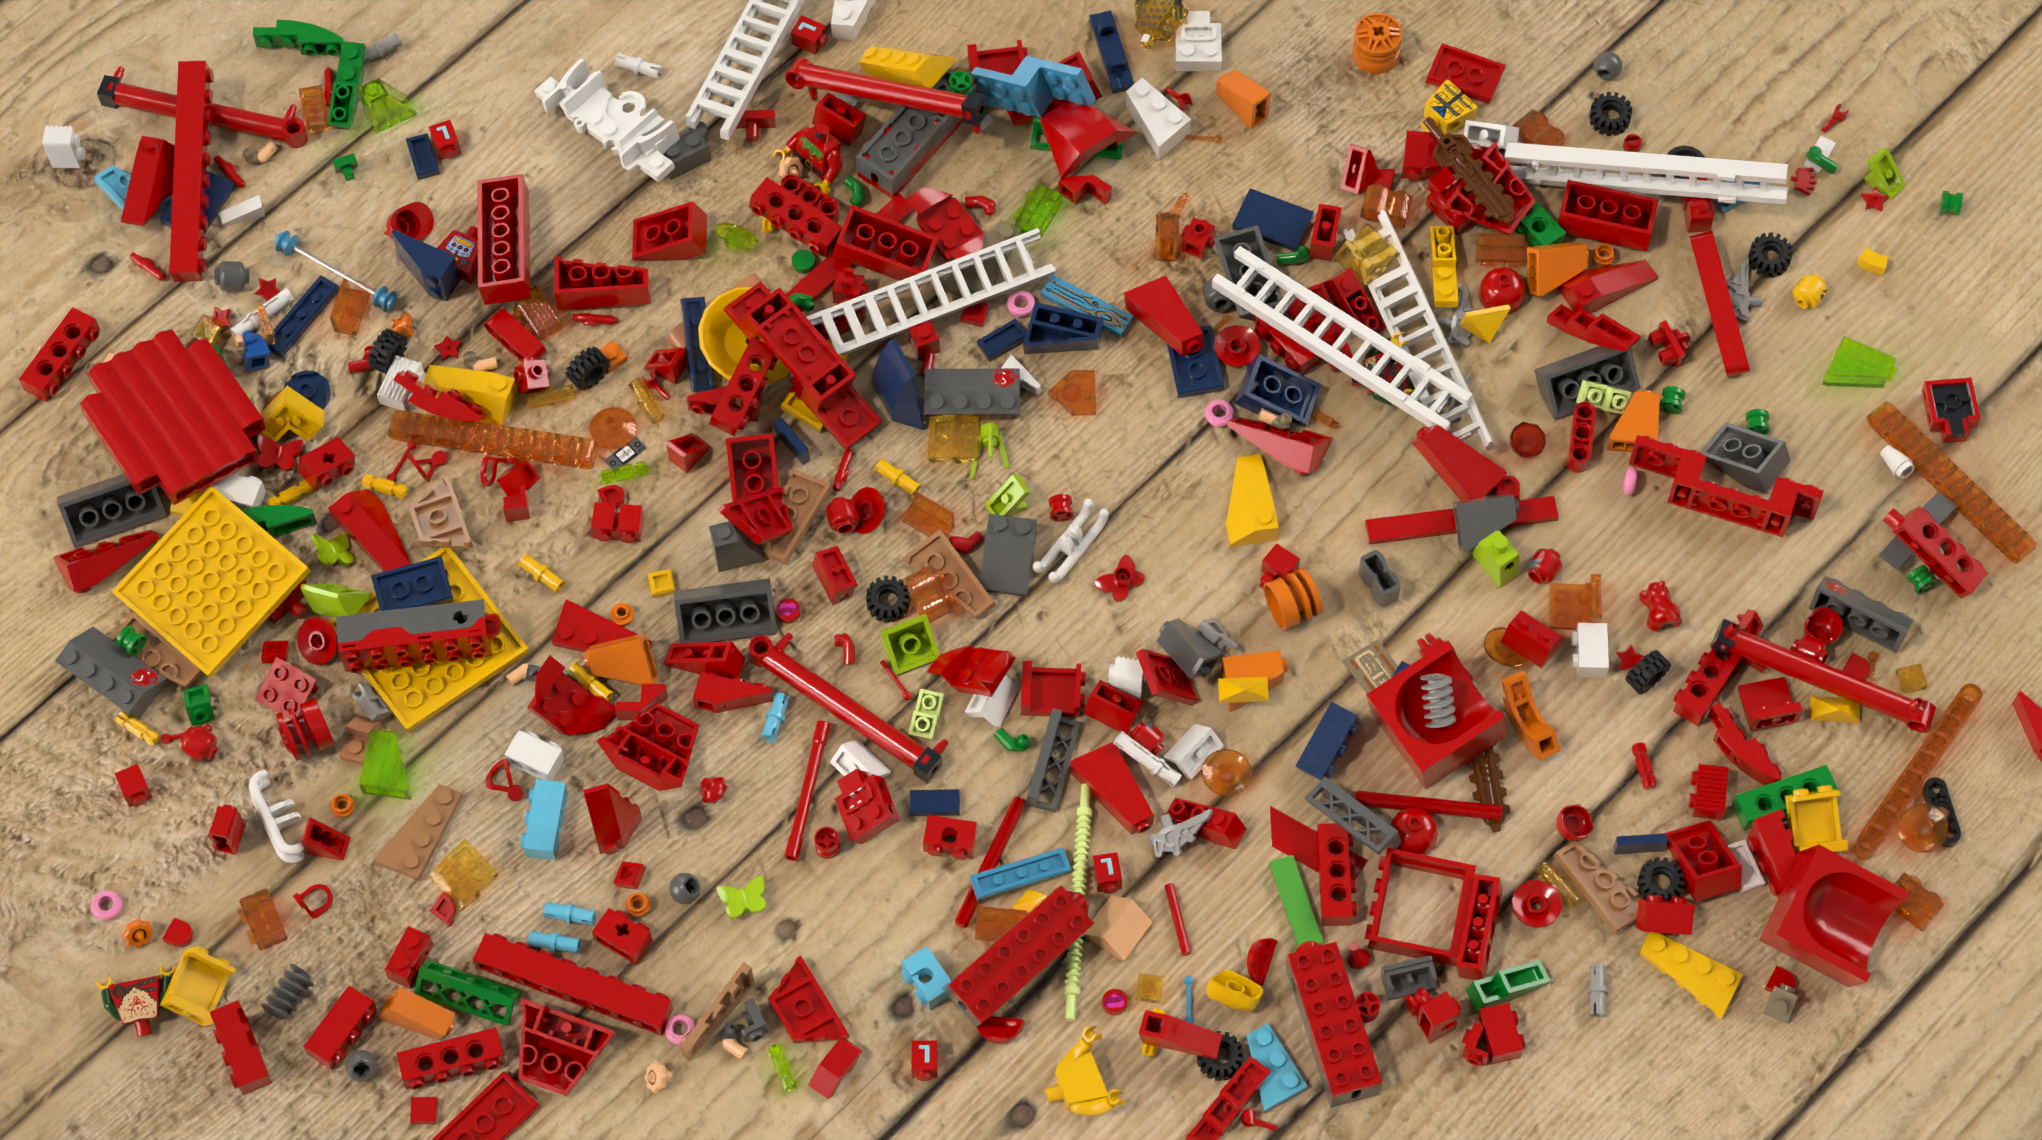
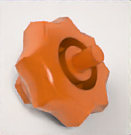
M405 313L398 319L395 317L391 319L394 323L389 329L405 336L407 339L414 334L410 313Z
M137 919L127 923L122 936L126 939V945L139 948L149 943L154 931L149 921Z

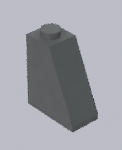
M1503 494L1452 502L1459 550L1463 552L1469 551L1484 538L1517 519L1516 513H1519L1517 498L1514 499V495Z
M730 521L709 526L718 572L765 561L762 545H757Z
M1179 618L1166 621L1159 630L1161 634L1157 642L1190 679L1212 672L1223 654L1220 649Z

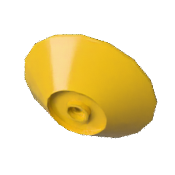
M737 287L718 295L704 310L698 327L700 348L712 368L728 380L731 379L748 345L746 341L749 339L724 312V308L752 287ZM778 359L773 371L768 370L765 376L769 378L766 385L782 379L790 373L780 359ZM758 364L750 365V368L754 371L762 370Z

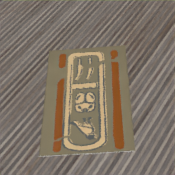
M1378 639L1342 660L1367 694L1389 680L1398 668V665Z

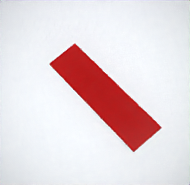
M1269 805L1272 847L1288 856L1293 855L1295 860L1319 873L1317 831ZM1339 848L1330 849V852L1333 854H1340L1342 852ZM1349 850V855H1354V870H1350V876L1356 880L1368 860ZM1334 871L1331 873V875L1336 878L1343 876V874L1339 871Z

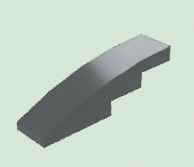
M1938 491L1922 509L1927 510L1932 518L1941 526L1955 512L1958 505ZM1895 536L1880 553L1879 557L1896 570H1899L1915 553Z

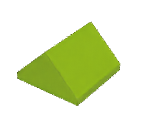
M334 583L301 584V590L312 611L334 618L336 616L357 614L370 597L369 592Z
M926 613L880 631L881 645L895 675L935 661L940 655Z

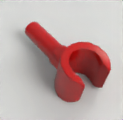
M1169 87L1165 89L1166 93L1178 100L1180 110L1186 111V104L1193 106L1189 93L1179 94Z
M1838 104L1835 107L1832 118L1821 130L1826 133L1836 122H1843L1847 117L1849 109L1844 113L1840 112L1842 104Z
M648 370L651 379H645L642 376L644 386L648 389L654 388L666 400L669 399L670 395L658 383L655 372Z
M1245 1109L1242 1113L1241 1122L1243 1126H1260L1276 1131L1277 1125L1256 1119L1255 1110Z

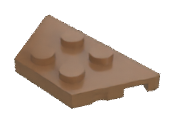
M447 475L442 478L443 483L435 490L430 488L420 499H417L408 506L422 547L473 548L450 477Z

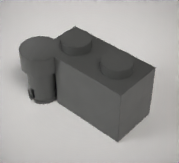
M699 121L695 129L689 127V133L680 137L675 144L662 154L670 159L675 166L668 174L670 180L711 160L710 149L706 140L708 131L704 122Z

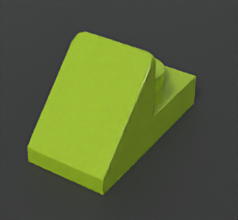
M1881 148L1866 161L1871 172L1864 179L1874 188L1877 187L1881 194L1889 196L1888 199L1893 198L1906 186L1888 148Z
M1012 474L985 504V507L990 514L1014 516L1028 507L1024 499L1031 491L1019 474Z

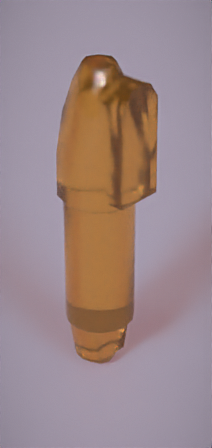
M1183 192L1173 209L1167 212L1162 221V225L1166 226V228H1171L1177 222L1189 196L1187 192Z
M258 304L257 315L262 326V336L267 345H275L276 337L267 312L262 304Z
M1314 405L1310 415L1311 418L1333 429L1339 428V423L1335 419L1319 411V407Z

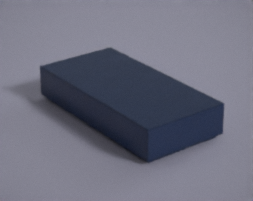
M428 133L407 138L406 142L417 179L421 180L439 175L440 171Z
M1015 318L977 340V346L990 362L1023 343L1027 332Z
M779 417L773 421L777 436L802 465L810 461L808 447L783 418Z
M959 789L910 790V816H960Z
M1665 833L1617 836L1613 846L1614 855L1662 852L1667 844V836Z

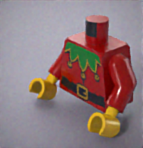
M819 124L812 128L806 127L797 131L786 143L787 146L785 148L774 151L773 157L779 156L782 153L783 158L779 161L781 163L786 157H791L790 152L793 151V156L799 157L800 162L823 181L813 186L829 195V184L834 182L842 168L840 143L829 133L830 128L827 125Z

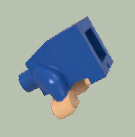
M251 330L243 333L244 336H235L236 346L238 348L243 347L244 353L242 354L239 351L233 353L234 361L237 364L245 361L244 367L246 372L269 368L270 351L267 342L260 334H253Z

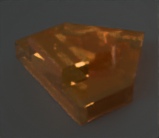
M1071 370L1048 391V395L1054 401H1058L1064 406L1065 410L1072 416L1096 415L1095 370Z

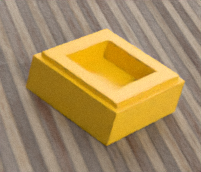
M671 569L647 573L652 598L674 594L676 590Z

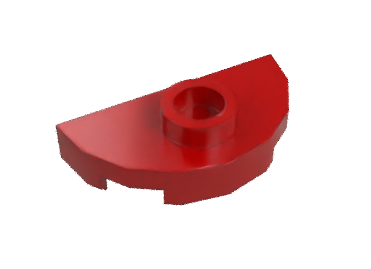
M1273 938L1258 939L1248 951L1247 970L1253 982L1260 986L1264 985L1278 940Z
M990 1016L976 1027L980 1036L986 1041L999 1044L1015 1039L1022 1032L1025 1021L1024 1019Z

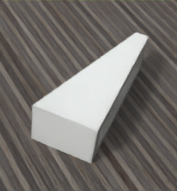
M259 195L219 212L222 226L265 216Z
M1010 355L1001 368H1020V386L1039 396L1041 385Z

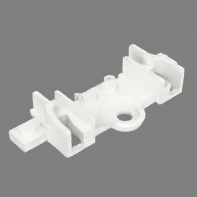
M582 58L567 71L560 83L549 77L534 90L536 97L542 100L544 110L547 113H550L556 106L560 105L566 118L574 123L577 132L583 133L588 129L589 134L602 142L605 149L615 145L611 148L614 156L619 155L621 165L627 171H632L637 166H640L643 172L657 182H660L675 168L674 163L662 155L680 139L675 123L672 120L666 123L665 119L659 116L654 108L643 116L646 100L638 92L627 91L619 96V100L614 98L612 93L607 91L608 88L602 72L597 71L590 75L586 62ZM626 105H635V109L630 113H625L622 110Z

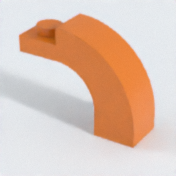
M1520 671L1502 679L1501 684L1505 695L1502 699L1513 727L1528 751L1538 760L1561 751L1555 730L1545 722L1536 707L1527 674L1524 671Z

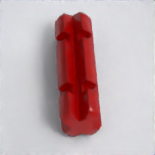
M1644 742L1635 743L1632 746V752L1634 757H1636L1635 762L1640 778H1642L1643 788L1645 790L1653 789L1656 787L1657 781L1652 774L1653 768L1649 755L1646 754V745Z

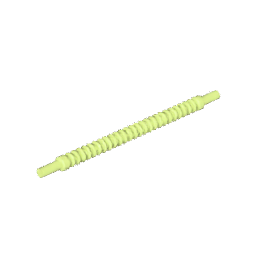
M1086 784L1081 785L1080 807L1077 808L1076 814L1078 817L1076 823L1079 824L1076 826L1078 831L1075 833V836L1078 838L1075 839L1077 845L1074 846V849L1077 851L1074 852L1076 858L1073 860L1075 863L1073 869L1076 871L1072 873L1075 878L1072 879L1074 885L1071 887L1074 890L1073 892H1079L1084 897H1086L1084 891L1087 889L1084 885L1087 883L1085 878L1088 876L1085 871L1088 870L1086 864L1089 862L1086 859L1089 857V853L1086 851L1090 848L1087 845L1090 843V840L1087 838L1090 837L1088 831L1091 830L1089 824H1091L1090 818L1092 817V809L1090 808L1091 790ZM1084 934L1067 948L1070 952L1067 953L1069 959L1066 960V963L1069 965L1066 966V970L1069 972L1065 974L1068 979L1065 980L1067 986L1064 988V995L1066 996V1021H1075L1076 998L1080 995V988L1077 985L1080 984L1078 978L1081 977L1080 973H1078L1081 971V967L1078 965L1082 963L1079 958L1082 957L1080 951L1083 949L1080 946L1083 944V940L1080 938Z

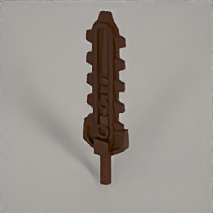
M1430 117L1426 118L1423 124L1438 141L1433 151V159L1442 168L1444 166L1447 169L1453 168L1456 172L1453 177L1457 181L1463 180L1466 184L1464 190L1467 194L1473 192L1476 196L1474 199L1477 206L1483 205L1487 209L1484 212L1487 218L1494 217L1496 220L1503 221L1508 225L1513 222L1512 205L1514 200L1511 196L1505 197L1502 194L1504 188L1501 184L1495 185L1492 182L1494 176L1490 171L1484 172L1481 169L1483 167L1482 161L1480 159L1474 160L1471 157L1474 147L1465 135H1450L1449 133L1445 135Z
M1493 746L1467 762L1466 765L1472 766L1473 774L1469 775L1470 783L1476 784L1477 791L1472 793L1473 800L1484 804L1501 805L1503 808L1500 820L1482 818L1484 823L1490 826L1492 832L1495 833L1501 831V824L1504 823L1506 815L1510 814V806L1503 803V798L1507 796L1506 788L1500 787L1499 783L1504 778L1503 771L1497 770L1496 763L1500 762L1499 753H1494Z

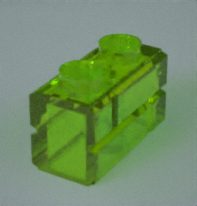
M1037 184L1034 190L1030 189L1025 197L1026 203L1023 208L1019 207L1017 209L1014 220H1016V226L1022 228V233L1039 228V235L1042 238L1062 205V195L1052 189L1049 190L1046 186Z

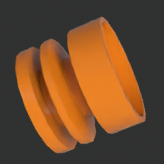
M1383 13L1369 14L1359 20L1355 28L1352 57L1355 64L1361 70L1371 74H1381L1395 67L1399 61L1402 40L1400 24L1393 17Z
M1304 568L1296 570L1295 574H1287V584L1283 579L1277 578L1265 583L1263 586L1269 610L1275 622L1282 630L1300 624L1299 614L1306 621L1312 619V615L1316 617L1323 614L1322 601L1317 586Z

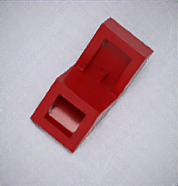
M1094 174L1071 176L1058 180V193L1076 205L1087 193L1105 205L1111 200L1112 187Z
M641 684L640 702L616 701L615 711L617 720L633 721L635 716L656 703L661 705L668 699L666 684Z
M841 1037L820 1062L808 1086L827 1099L833 1097L843 1076L853 1070L863 1050L844 1037Z

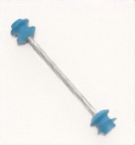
M288 230L276 236L274 241L276 251L279 252L284 249L285 256H290L297 251L374 295L373 306L378 307L382 305L381 310L383 312L392 310L397 303L395 291L388 293L386 286L374 291L299 248V237L297 235L290 237Z

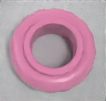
M1017 291L1009 296L1007 308L1013 316L1024 318L1032 314L1035 299L1030 293ZM1025 301L1028 305L1024 308H1018L1015 306V303Z
M1214 400L1206 407L1205 417L1211 425L1224 427L1227 425L1228 420L1233 419L1234 410L1227 401ZM1220 409L1225 411L1226 415L1216 417L1213 412Z
M1628 467L1625 473L1623 490L1627 496H1631L1635 492L1638 475L1635 467Z
M102 891L92 900V913L100 920L114 919L122 910V899L113 891ZM111 900L114 902L111 909L107 911L100 910V906L104 901Z
M678 1014L671 1017L665 1025L667 1039L673 1044L681 1045L683 1037L696 1026L695 1022L686 1015ZM684 1024L688 1027V1030L684 1035H676L673 1032L674 1027Z

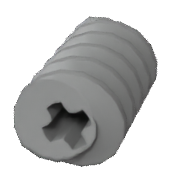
M1444 674L1420 676V680L1428 681V684L1421 686V689L1429 691L1428 694L1422 696V699L1430 700V703L1423 705V709L1431 710L1430 713L1424 715V718L1431 719L1432 722L1425 724V726L1440 728L1453 724L1456 721V716L1452 715L1455 712V707L1450 705L1454 702V697L1450 695L1453 692V688L1449 686L1452 683V678Z

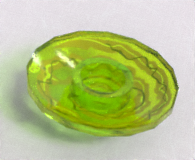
M719 223L715 226L714 232L716 236L726 243V247L731 250H751L758 245L756 236L741 226L731 223Z

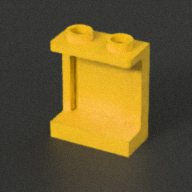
M1832 785L1818 786L1817 791L1808 792L1807 788L1793 790L1792 795H1785L1788 824L1794 836L1792 841L1795 852L1800 853L1818 844L1833 852L1848 850V842L1846 839H1842L1837 802V796L1841 795L1840 790L1832 789Z
M195 946L184 950L160 1005L206 1027L214 1024L210 1011L215 1010L230 975L235 974L237 969L230 966L231 963L228 960L220 957L214 958L208 955L209 951Z

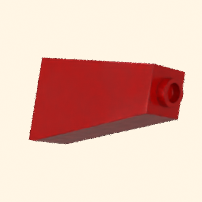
M1166 275L1124 292L1126 310L1180 355L1185 356L1204 348L1203 332Z
M1438 424L1422 427L1416 433L1417 438L1412 442L1460 501L1484 498L1507 474L1503 468Z
M1113 742L1070 761L1071 774L1081 784H1086L1090 788L1091 795L1131 835L1136 832H1146L1151 828L1154 823V814L1118 747Z

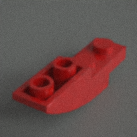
M410 370L398 372L393 379L413 393L408 402L431 414L460 421H481L487 416L483 412V407L473 401L469 403L464 400V395L453 388L451 390L445 389L439 394V390L429 383L425 385L418 380L419 376Z
M1720 702L1711 706L1708 717L1717 729L1713 741L1722 753L1742 772L1763 785L1780 781L1782 778L1781 771L1769 759L1765 746L1762 743L1759 744L1755 737L1746 741L1745 733L1741 728H1737L1733 722L1731 712L1724 708Z

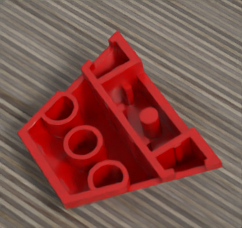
M1066 101L1040 117V123L1051 148L1060 179L1078 170L1081 162L1115 142L1116 145H1119L1136 134V131L1094 105H1079Z
M1494 141L1480 157L1483 163L1481 169L1484 172L1490 171L1494 176L1492 182L1495 185L1501 184L1504 188L1502 194L1505 197L1511 196L1514 200L1512 205L1514 221L1508 225L1503 221L1496 220L1494 217L1487 218L1484 215L1487 209L1483 205L1477 206L1474 199L1476 196L1473 192L1467 194L1464 190L1466 184L1463 180L1452 192L1442 208L1503 234L1510 235L1536 200L1521 178L1514 174L1509 166L1510 162L1508 159H1504L1497 149L1499 146Z
M656 703L635 716L632 722L615 728L614 733L597 739V743L619 771L658 791L682 787L699 724Z
M521 998L522 1022L520 1029L522 1031L519 1079L567 1096L616 1031Z

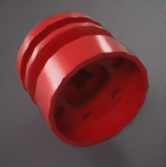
M315 698L300 704L302 715L299 717L296 716L291 708L287 709L291 718L290 721H285L282 712L276 714L278 731L287 751L293 755L296 761L302 759L298 751L301 747L304 748L307 756L311 755L310 743L314 742L320 751L335 745Z

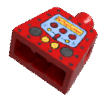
M470 226L466 234L457 230L451 231L437 249L455 256L460 279L472 284L478 271V228Z

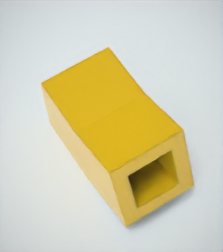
M1866 247L1859 256L1856 265L1870 273L1883 276L1889 257L1877 254Z

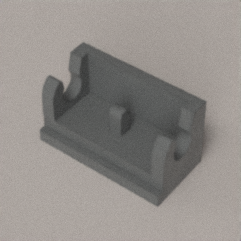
M1431 955L1382 967L1380 976L1388 1001L1402 998L1408 994L1414 995L1417 989L1421 987L1427 992L1437 990L1436 981L1438 980Z

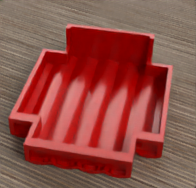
M173 329L160 331L152 340L138 342L130 351L119 352L110 361L97 363L88 371L90 383L94 387L96 394H89L80 402L83 415L138 496L160 485L173 505L259 461L257 450L249 438L266 430L264 419L208 339L196 340L186 349Z

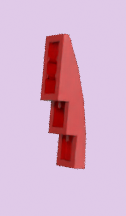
M1560 304L1547 316L1546 321L1548 324L1576 338L1627 352L1641 337L1603 313L1595 317L1582 308L1576 313L1563 304Z
M1250 1056L1222 1088L1219 1096L1203 1113L1202 1119L1190 1131L1185 1140H1219L1253 1098L1271 1071Z

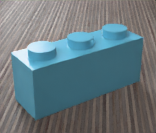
M536 779L535 787L530 788L529 802H532L530 811L527 810L525 814L527 831L522 833L520 843L521 848H524L526 857L556 860L568 794L565 782Z

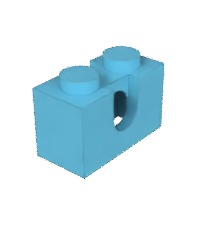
M927 946L901 962V976L907 985H914L917 990L914 994L921 1005L926 1004L929 1010L950 998L942 988L951 980ZM926 976L932 978V980H930L926 984L920 982L919 980Z

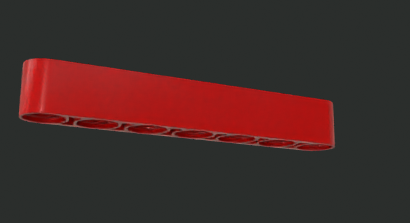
M1713 231L1689 236L1727 378L1750 372Z

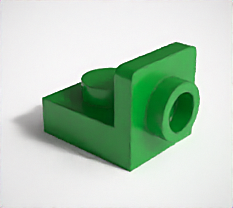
M208 684L183 690L185 708L192 726L215 720Z

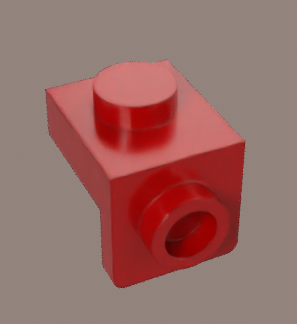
M1474 1022L1472 1030L1467 1028L1462 1043L1466 1045L1462 1057L1472 1065L1486 1066L1490 1054L1476 1048L1484 1025Z

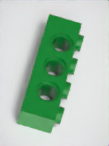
M1537 200L1527 212V216H1524L1514 229L1519 237L1524 238L1529 247L1564 243L1566 232Z
M1827 765L1735 795L1732 807L1743 831L1751 829L1756 818L1780 809L1783 810L1785 818L1781 820H1786L1788 818L1786 803L1782 801L1781 797L1792 795L1793 790L1807 788L1813 792L1817 791L1818 786L1832 785V789L1838 790ZM1758 805H1765L1769 810L1763 811Z

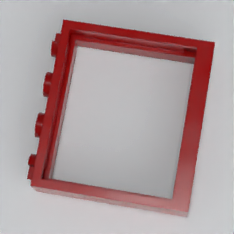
M1387 848L1386 857H1380L1378 870L1383 871L1382 878H1376L1374 893L1378 894L1377 902L1372 901L1369 916L1374 917L1373 924H1367L1364 938L1369 940L1368 948L1412 958L1431 955L1433 962L1456 966L1476 865ZM1392 865L1463 880L1450 951L1378 936Z

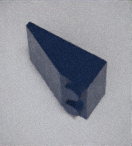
M393 230L392 237L400 260L429 296L434 299L440 298L447 301L461 280L455 256Z
M1259 354L1248 365L1234 404L1255 414H1259L1262 408L1279 416L1286 413L1291 416V423L1306 426L1322 384Z

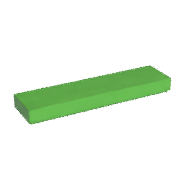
M1293 855L1270 861L1269 867L1297 948L1300 944L1307 941H1316L1324 945Z

